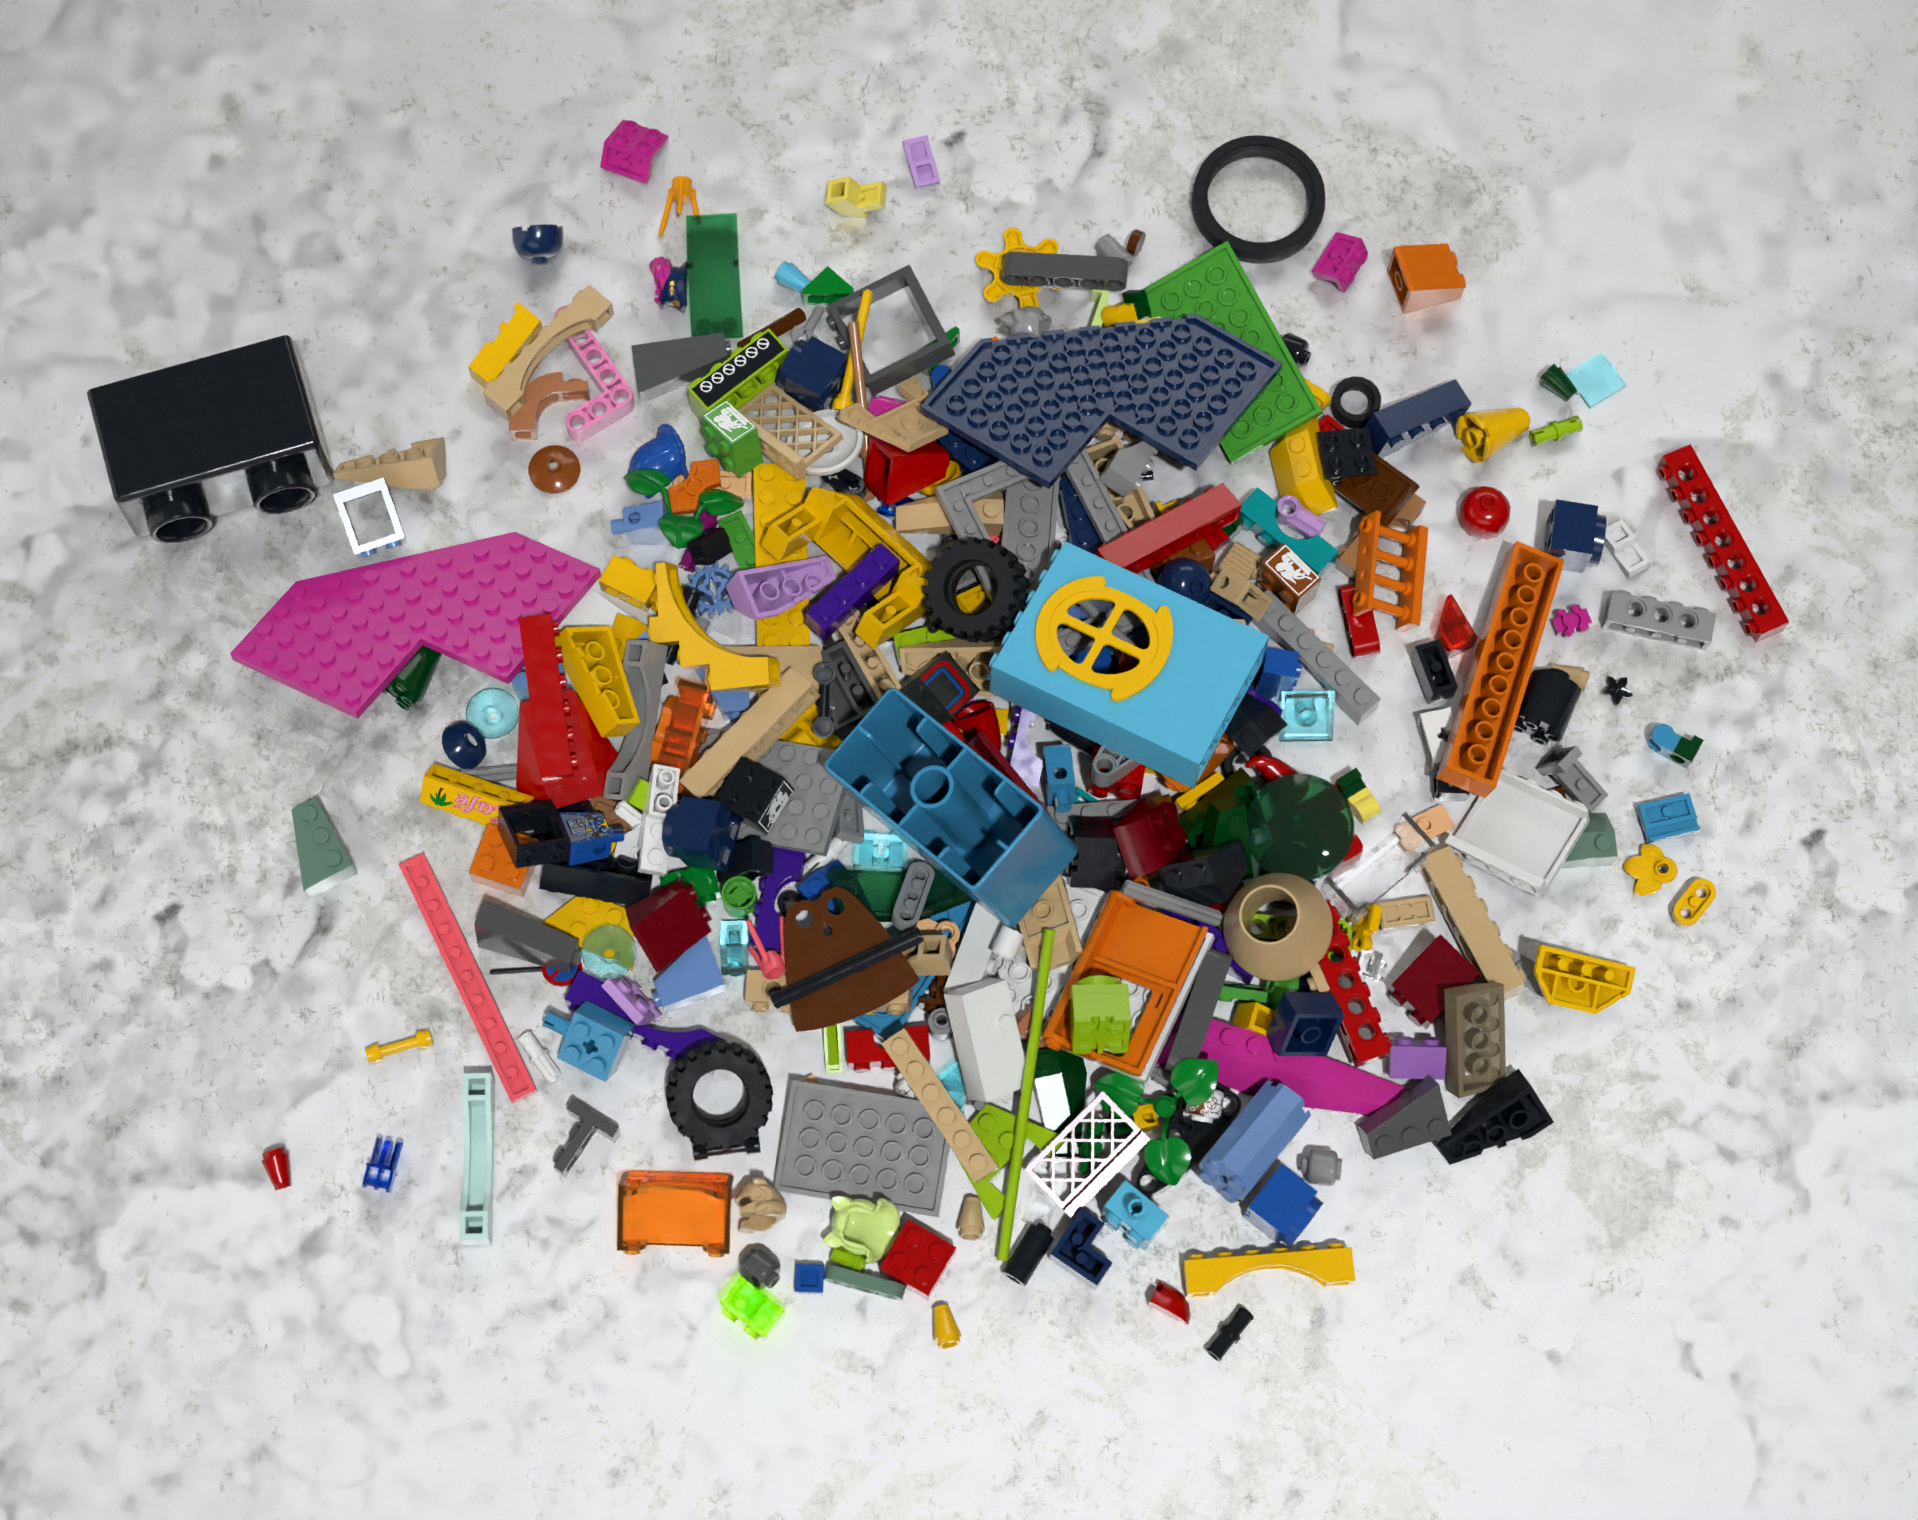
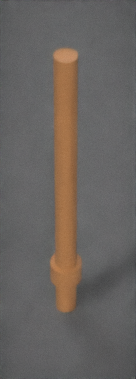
M848 322L857 403L868 411L859 322ZM863 431L864 443L860 452V458H863L865 473L871 435Z

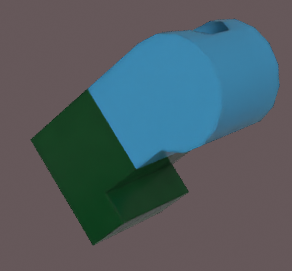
M1667 724L1655 726L1647 739L1648 745L1653 751L1685 769L1692 763L1704 741L1695 735L1691 740H1688L1675 733L1673 728Z

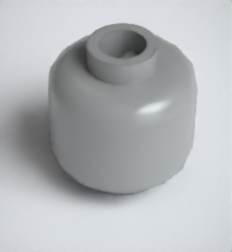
M1314 1148L1309 1152V1157H1303L1301 1173L1307 1174L1309 1184L1333 1186L1336 1180L1340 1181L1342 1158H1338V1154L1334 1150Z

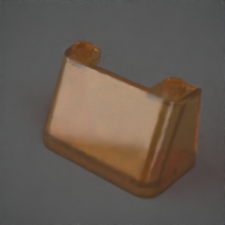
M644 1170L624 1172L618 1184L617 1251L636 1255L640 1254L641 1250L645 1249L647 1245L699 1246L710 1257H723L725 1254H730L733 1175L727 1173Z

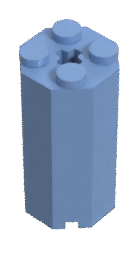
M1267 1080L1199 1164L1201 1169L1199 1178L1205 1184L1212 1185L1217 1189L1222 1197L1230 1203H1234L1236 1200L1243 1201L1311 1116L1309 1110L1305 1113L1302 1108L1305 1105L1303 1098L1285 1084L1278 1083L1275 1087L1271 1086L1273 1081Z

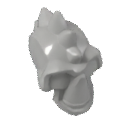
M1034 306L1016 308L1013 313L1001 316L1000 320L1004 325L998 329L1000 333L1008 336L1028 334V337L1039 338L1040 335H1043L1044 331L1063 329L1064 332H1070L1063 324L1051 326V317L1045 314L1042 309Z

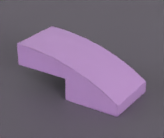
M928 135L903 140V147L915 188L940 183Z

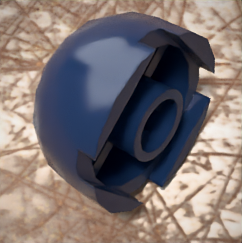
M547 224L530 225L527 231H522V226L512 229L514 248L521 257L532 260L533 265L547 264V259L555 257L562 248L563 226L557 227V225Z
M1179 557V559L1166 563L1160 572L1158 584L1197 603L1204 604L1211 593L1212 578L1208 569L1201 562L1187 557Z

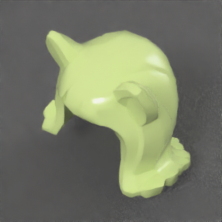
M845 1196L832 1197L831 1202L836 1211L832 1216V1231L825 1236L823 1243L831 1248L843 1247L853 1254L866 1255L865 1262L867 1264L885 1259L899 1235L901 1226L900 1213L897 1207L893 1205V1202L885 1198H879L876 1205L866 1199L852 1200Z

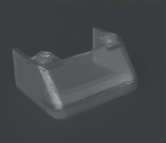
M1405 812L1390 835L1334 881L1327 876L1319 891L1326 900L1330 901L1331 906H1336L1340 918L1347 923L1354 921L1357 924L1368 914L1366 910L1412 871L1419 873L1428 865L1429 862L1426 859L1429 857L1435 843Z

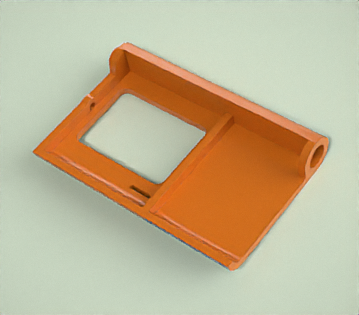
M1111 890L1083 947V952L1080 954L1042 1034V1038L1045 1040L1044 1045L1055 1051H1059L1061 1048L1072 1052L1070 1029V991L1072 985L1089 976L1111 975L1152 991L1149 1002L1129 1043L1128 1053L1117 1057L1104 1051L1103 1054H1097V1049H1092L1089 1054L1077 1055L1127 1074L1141 1077L1209 928L1206 926L1199 927L1137 905L1132 898L1124 896L1119 891Z

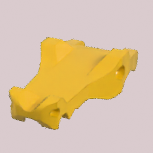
M814 703L812 708L806 710L778 739L780 741L834 750L842 743L834 733L828 738H819L814 734L813 723L818 718L819 707Z

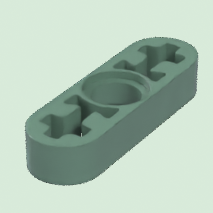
M832 1265L827 1266L824 1277L825 1281L897 1301L903 1300L906 1289L905 1285Z

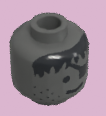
M764 1248L750 1249L739 1262L741 1266L740 1275L756 1290H762L766 1287L771 1289L780 1280L781 1264Z

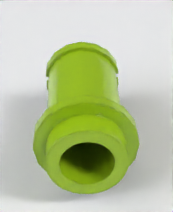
M843 1247L834 1248L830 1257L832 1262L860 1273L863 1272L866 1266V1257L864 1255L853 1254Z

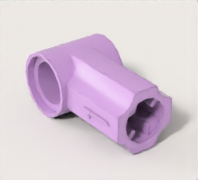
M1286 495L1278 501L1275 511L1277 523L1285 527L1290 526L1307 538H1312L1322 533L1327 521L1301 506L1296 497ZM1290 508L1294 513L1286 514L1282 509Z

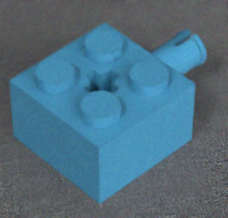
M589 1001L583 1003L574 1012L571 1021L550 1010L544 1018L545 1021L542 1023L543 1027L563 1035L564 1041L559 1051L558 1059L604 1082H607L618 1070L635 1024Z

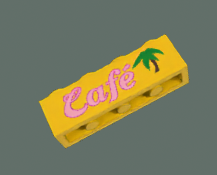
M434 763L423 777L419 802L429 805L431 808L452 813L457 817L479 822L484 826H487L488 823L498 826L499 807L531 803L534 797Z

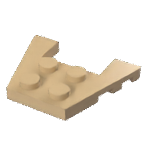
M918 376L899 383L898 392L909 400V402L877 417L873 416L859 403L842 409L839 413L841 421L907 452H911L947 435L949 430L920 413V406L930 394L926 389L923 390Z

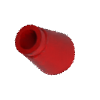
M284 1147L262 1153L264 1160L261 1162L272 1185H274V1189L280 1190L290 1187L289 1153L285 1152Z

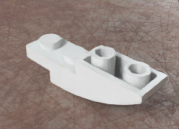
M653 764L639 835L638 850H640L638 872L663 877L667 874L669 856L663 847L662 833L668 811L673 805L677 804L679 768Z

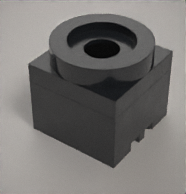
M1068 816L1067 835H1070V839L1077 846L1076 856L1065 868L1070 887L1113 889L1114 880L1124 879L1126 866L1113 831L1114 824L1111 817Z

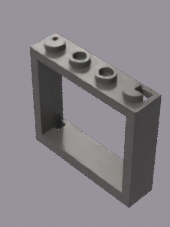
M910 264L827 306L831 313V316L827 317L833 331L838 329L841 335L837 336V339L843 350L849 349L850 351L851 344L849 331L842 319L859 311L862 293L866 289L871 290L873 293L871 304L908 286L937 342L871 375L863 361L865 386L868 387L872 396L955 355L953 347Z

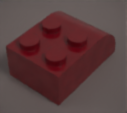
M1170 794L1140 800L1113 827L1130 879L1152 873L1164 867L1186 844L1185 830L1180 827L1177 818V807L1172 802Z

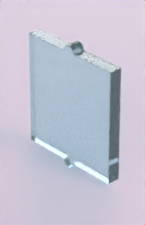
M1602 352L1566 374L1573 386L1578 390L1575 394L1582 398L1589 409L1627 385L1617 373V367L1612 366Z

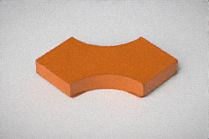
M718 459L692 461L689 476L679 485L669 488L672 514L696 513L699 495L706 490L721 487Z
M668 697L662 708L659 724L651 744L650 765L652 766L653 764L660 765L665 756L668 739L676 720L679 704L678 697Z

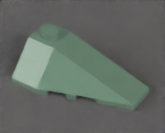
M1606 813L1589 814L1590 822L1561 869L1612 866L1618 857L1615 831Z

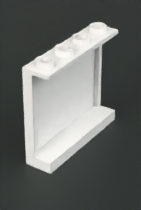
M1502 767L1496 788L1486 798L1479 796L1456 835L1449 834L1445 841V846H1450L1454 853H1458L1462 861L1542 899L1590 822L1589 811L1581 802L1576 800L1573 802L1563 798L1559 792L1553 789L1548 791L1540 787L1534 780L1520 778L1512 770Z

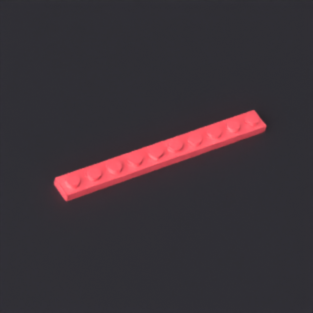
M424 853L399 864L511 1103L514 1104L537 1093Z

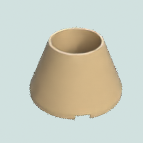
M1270 873L1252 879L1235 893L1225 912L1223 934L1230 955L1247 973L1267 981H1288L1305 975L1323 959L1332 940L1333 918L1326 899L1312 883L1293 874ZM1272 901H1286L1296 906L1297 921L1293 930L1286 937L1275 942H1263L1252 936L1251 924L1253 917L1263 905Z

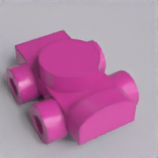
M1577 604L1570 607V614H1567L1565 609L1557 611L1555 613L1557 618L1551 621L1557 635L1564 633L1565 637H1570L1575 634L1574 631L1576 629H1579V632L1587 631L1589 629L1588 625L1592 623L1587 609L1581 610L1580 605Z

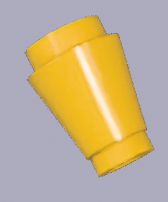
M945 1304L934 1307V1342L938 1343L940 1349H948L959 1345L962 1334L949 1305Z

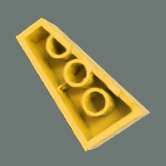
M565 627L560 632V636L555 637L556 647L562 648L564 662L562 665L602 738L625 736L640 723L611 627Z

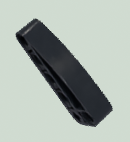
M1219 1083L1216 1085V1090L1223 1092L1224 1101L1234 1104L1235 1110L1233 1112H1225L1222 1109L1221 1116L1218 1119H1213V1123L1197 1120L1188 1121L1183 1116V1112L1186 1110V1102L1184 1100L1168 1125L1166 1138L1168 1139L1171 1133H1179L1191 1151L1190 1165L1180 1180L1201 1163L1202 1159L1233 1123L1240 1111L1241 1100L1239 1096ZM1145 1163L1136 1179L1134 1187L1148 1199H1152L1170 1189L1172 1185L1157 1179ZM1144 1179H1150L1154 1182L1155 1188L1151 1191H1146L1141 1187L1140 1182Z

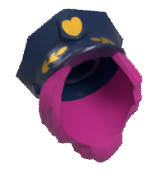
M664 257L654 258L649 264L657 287L655 294L658 297L654 298V301L661 305L663 309L670 305L677 307L685 313L688 289L687 262L677 267L673 266L670 260Z

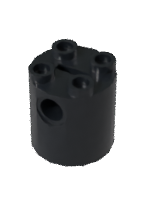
M1557 668L1534 670L1528 680L1514 731L1533 736L1532 740L1540 745H1547L1549 741L1559 742L1564 736L1579 700L1581 688L1563 670Z

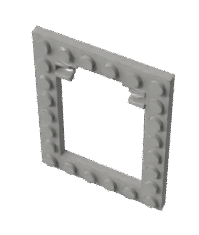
M1084 448L1065 472L1102 543H1110L1128 530L1105 485L1098 481L1100 476ZM999 461L936 487L935 493L958 539L967 541L968 537H977L981 540L983 538L991 540L973 503L1028 481L1031 478L1003 461ZM976 566L974 570L989 600L993 603L998 590L996 575L986 566ZM1148 569L1137 574L1154 582ZM1115 605L1109 607V610L1103 614L1109 618ZM1129 610L1122 613L1116 624L1124 634L1145 626L1140 618ZM1093 618L1083 621L1096 628H1102ZM1071 627L1057 630L1059 644L1069 658L1091 649L1095 642L1094 638ZM1008 628L1006 632L1009 631L1012 633L1013 630Z

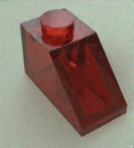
M1452 594L1446 597L1434 635V640H1441L1448 660L1473 648L1478 639Z

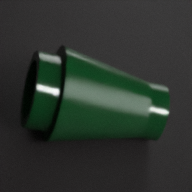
M1553 364L1540 377L1544 382L1542 385L1566 401L1578 391L1561 366L1558 368Z

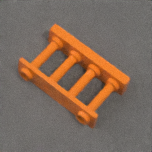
M1376 510L1362 517L1359 525L1360 542L1355 594L1352 599L1354 605L1353 615L1359 616L1372 609L1396 616V629L1406 632L1420 625L1428 527L1419 525L1404 533L1380 525L1381 512ZM1379 535L1402 543L1404 546L1403 557L1378 549ZM1380 560L1400 567L1401 580L1398 581L1375 573L1376 561ZM1374 584L1398 591V606L1373 598Z

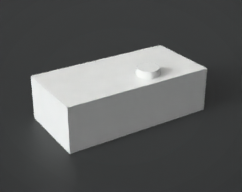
M986 978L945 993L944 998L968 1100L989 1102L1021 1089L1025 1057L1007 979Z

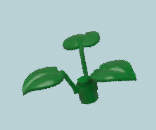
M652 468L633 470L624 476L628 487L638 494L654 495L659 492L663 494L667 515L659 519V528L670 541V544L678 550L687 548L686 543L702 534L704 526L698 520L702 511L707 510L711 515L721 516L735 512L744 506V501L731 492L722 489H709L699 495V502L702 505L698 507L694 517L678 516L672 514L668 491L665 488L671 484V479L664 472Z
M1196 1058L1185 1059L1179 1062L1171 1074L1172 1086L1179 1092L1175 1095L1165 1093L1157 1099L1141 1098L1140 1096L1144 1092V1083L1122 1073H1111L1099 1079L1095 1084L1097 1093L1099 1094L1103 1091L1128 1117L1137 1111L1138 1102L1153 1104L1157 1115L1164 1117L1161 1140L1154 1139L1147 1143L1144 1158L1148 1169L1157 1179L1172 1186L1177 1185L1190 1165L1191 1151L1183 1139L1176 1136L1166 1138L1168 1125L1171 1120L1170 1116L1178 1110V1099L1182 1095L1185 1102L1190 1106L1201 1105L1212 1096L1218 1081V1062L1216 1060ZM1102 1099L1103 1107L1110 1114V1106ZM1114 1111V1117L1121 1118V1117Z

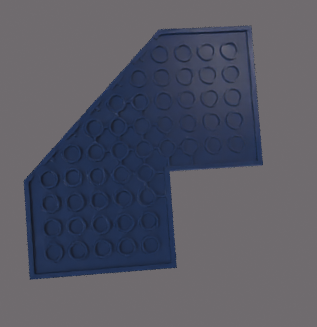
M1198 314L1186 315V318L1174 320L1171 317L1150 319L1148 323L1136 324L1135 321L1115 323L1114 327L1100 328L1099 325L1079 327L1078 331L1064 332L1063 329L1044 331L1043 335H1040L1039 338L1028 337V334L1007 336V339L992 341V338L980 339L920 406V413L1048 489L1108 421L1115 423L1197 471L1282 370L1283 363Z

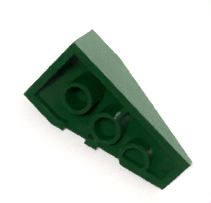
M1050 1048L1038 1050L1033 1082L1043 1128L1057 1134L1084 1109L1087 1079L1084 1059L1062 1049L1059 1051ZM1079 1122L1075 1126V1138H1082L1083 1122ZM1071 1131L1065 1136V1138H1071ZM1065 1142L1055 1153V1158H1071V1142ZM1075 1142V1158H1080L1081 1142ZM1055 1162V1165L1067 1162Z

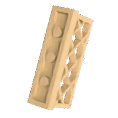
M770 384L738 409L744 417L757 427L762 454L799 481L807 475L806 468L843 440L841 432L773 384ZM772 394L779 398V402L765 403V399ZM782 409L796 410V415L782 416ZM764 410H778V416L764 417ZM750 411H760V417L749 418L746 414ZM811 421L814 423V428H800V422ZM796 422V429H781L782 423ZM778 423L777 430H765L763 428V424ZM829 434L832 436L827 441H817V435ZM814 435V438L811 442H799V436ZM795 436V442L783 443L781 437ZM799 449H813V452L804 458L799 454Z

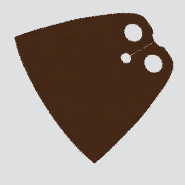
M833 887L824 891L815 901L802 900L789 907L784 925L787 987L891 939V936L869 910L854 895L842 887ZM834 897L841 898L845 904L843 912L838 915L831 914L827 907L829 900ZM805 910L812 914L813 923L811 926L801 928L797 925L796 916L800 911ZM827 926L831 927L833 931L830 936L823 934V929ZM898 953L790 1003L795 1031L821 1029L864 1015L899 997L920 980L903 953Z

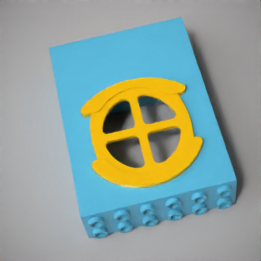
M1065 541L1060 550L1056 549L1050 560L1052 565L1049 570L1044 569L1038 580L1040 585L1037 590L1030 592L1026 600L1027 607L1025 611L1020 610L1014 620L1015 627L1012 633L1008 631L1005 634L1001 643L1002 650L1000 653L995 652L989 663V667L992 668L988 675V680L990 681L989 692L1194 789L1263 663L1270 636ZM1088 600H1106L1115 605L1102 628H1096L1070 616L1067 611L1073 605ZM1124 611H1132L1145 625L1150 639L1147 649L1138 648L1113 636L1112 631ZM1061 624L1094 638L1095 642L1082 663L1077 664L1073 662L1062 650L1057 637V629ZM1106 645L1112 646L1139 660V664L1135 668L1119 674H1101L1092 670L1094 662L1102 648Z

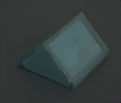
M1335 691L1281 692L1277 705L1283 709L1281 718L1288 726L1279 733L1280 742L1333 741Z

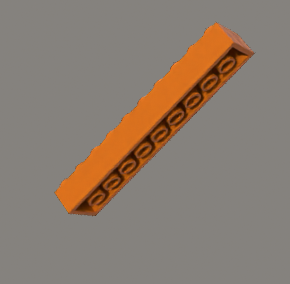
M1516 541L1505 554L1436 779L1483 798H1486L1496 788L1565 560L1519 541Z

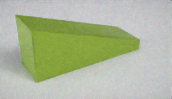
M839 1023L823 1028L826 1074L843 1073L841 1026Z

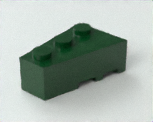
M1242 767L1178 819L1180 827L1185 830V846L1189 851L1198 850V846H1201L1204 834L1202 827L1208 799L1235 793L1246 805L1249 832L1267 824L1254 781Z
M1235 793L1208 799L1202 827L1204 834L1201 846H1198V849L1242 841L1250 863V867L1242 880L1253 878L1246 805Z

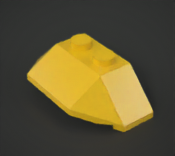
M1315 418L1279 438L1269 453L1280 499L1286 495L1294 496L1299 500L1301 506L1319 516L1337 509L1338 504L1332 482L1325 478L1317 432H1320L1318 420Z
M1539 944L1533 972L1546 1003L1597 1014L1619 999L1630 995L1636 967Z

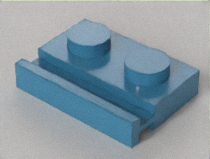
M1690 793L1639 804L1636 807L1643 832H1645L1647 844L1697 833L1701 830L1696 820L1697 816Z

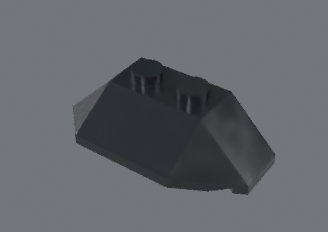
M1242 841L1176 854L1167 865L1147 874V877L1154 889L1203 906H1209L1231 900L1249 869L1250 863Z

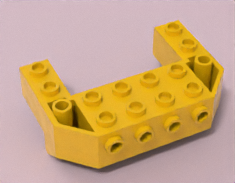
M813 487L805 503L770 524L761 545L779 562L813 540L848 573L880 543L900 560L899 573L874 595L879 603L864 613L855 630V633L873 650L924 615L926 611L924 601L928 599V596L923 594V586L928 585L929 581L924 577L926 570L932 571L933 565L860 496Z

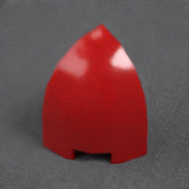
M1159 1281L1148 1306L1188 1326L1191 1314L1190 1306L1185 1296L1177 1289Z

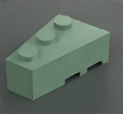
M316 797L292 809L303 891L308 899H311L356 875L357 872Z

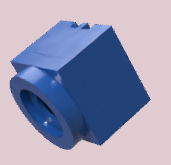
M1281 1164L1248 1206L1243 1218L1275 1243L1279 1244L1282 1241L1291 1247L1324 1203L1315 1197L1318 1192Z

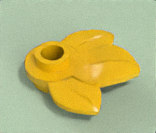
M1642 844L1641 856L1631 857L1623 864V869L1629 875L1638 879L1634 888V894L1639 896L1657 893L1662 884L1672 882L1678 873L1676 863L1672 859L1665 857L1662 850L1653 844ZM1667 866L1669 870L1663 874L1659 872V868Z

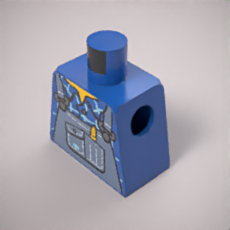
M559 812V817L570 838L569 866L608 858L611 853V844L624 841L623 826L609 827L602 813Z

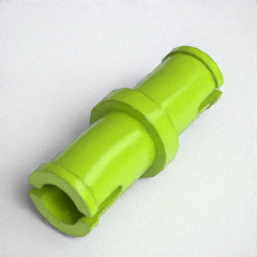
M1577 415L1560 422L1552 421L1548 426L1529 431L1530 442L1535 447L1551 440H1562L1563 436L1582 431V421L1579 420L1580 417Z

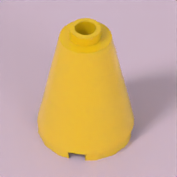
M1521 407L1468 412L1457 420V439L1462 438L1465 446L1461 447L1468 459L1475 463L1484 462L1529 429L1530 416Z

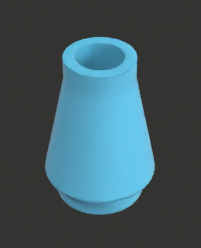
M786 261L781 264L774 276L779 281L778 284L801 293L811 282L792 262L789 264Z

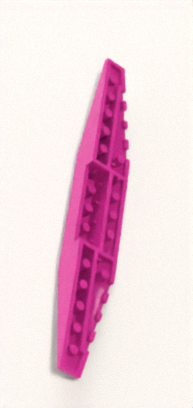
M1181 1009L1156 1062L1157 1066L1166 1067L1185 1012L1183 1009ZM1211 1019L1198 1059L1216 1060L1218 1062L1219 1075L1217 1083L1228 1089L1254 1097L1267 1080L1273 1081L1271 1086L1275 1087L1278 1083H1282L1303 1098L1305 1105L1302 1108L1306 1109L1316 1108L1331 1110V1112H1349L1370 1116L1385 1105L1389 1106L1398 1100L1405 1091L1411 1090L1324 1056H1278L1267 1036Z

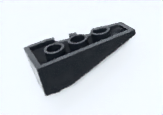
M1246 692L1224 736L1249 761L1288 724L1269 704Z
M1517 1069L1497 1082L1450 1129L1452 1135L1442 1138L1437 1143V1146L1451 1165L1478 1156L1484 1149L1493 1146L1501 1148L1507 1146L1506 1142L1517 1138L1522 1140L1531 1138L1554 1123L1530 1083L1521 1071Z

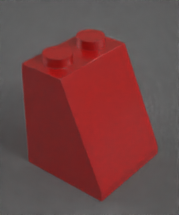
M870 436L864 476L865 486L886 505H892L945 478L947 467L950 463L949 452L935 441L907 452L875 436Z

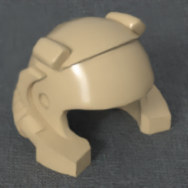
M753 1177L752 1181L744 1183V1186L739 1190L735 1198L736 1205L741 1207V1217H749L748 1220L740 1222L738 1225L739 1232L754 1233V1231H766L786 1217V1203L780 1197L777 1190L767 1183V1180L764 1178Z

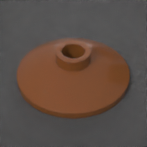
M551 445L540 449L533 455L529 463L528 473L532 484L538 490L547 494H560L571 489L578 481L580 463L577 456L570 449L564 446ZM552 463L558 464L555 469L549 468V465Z

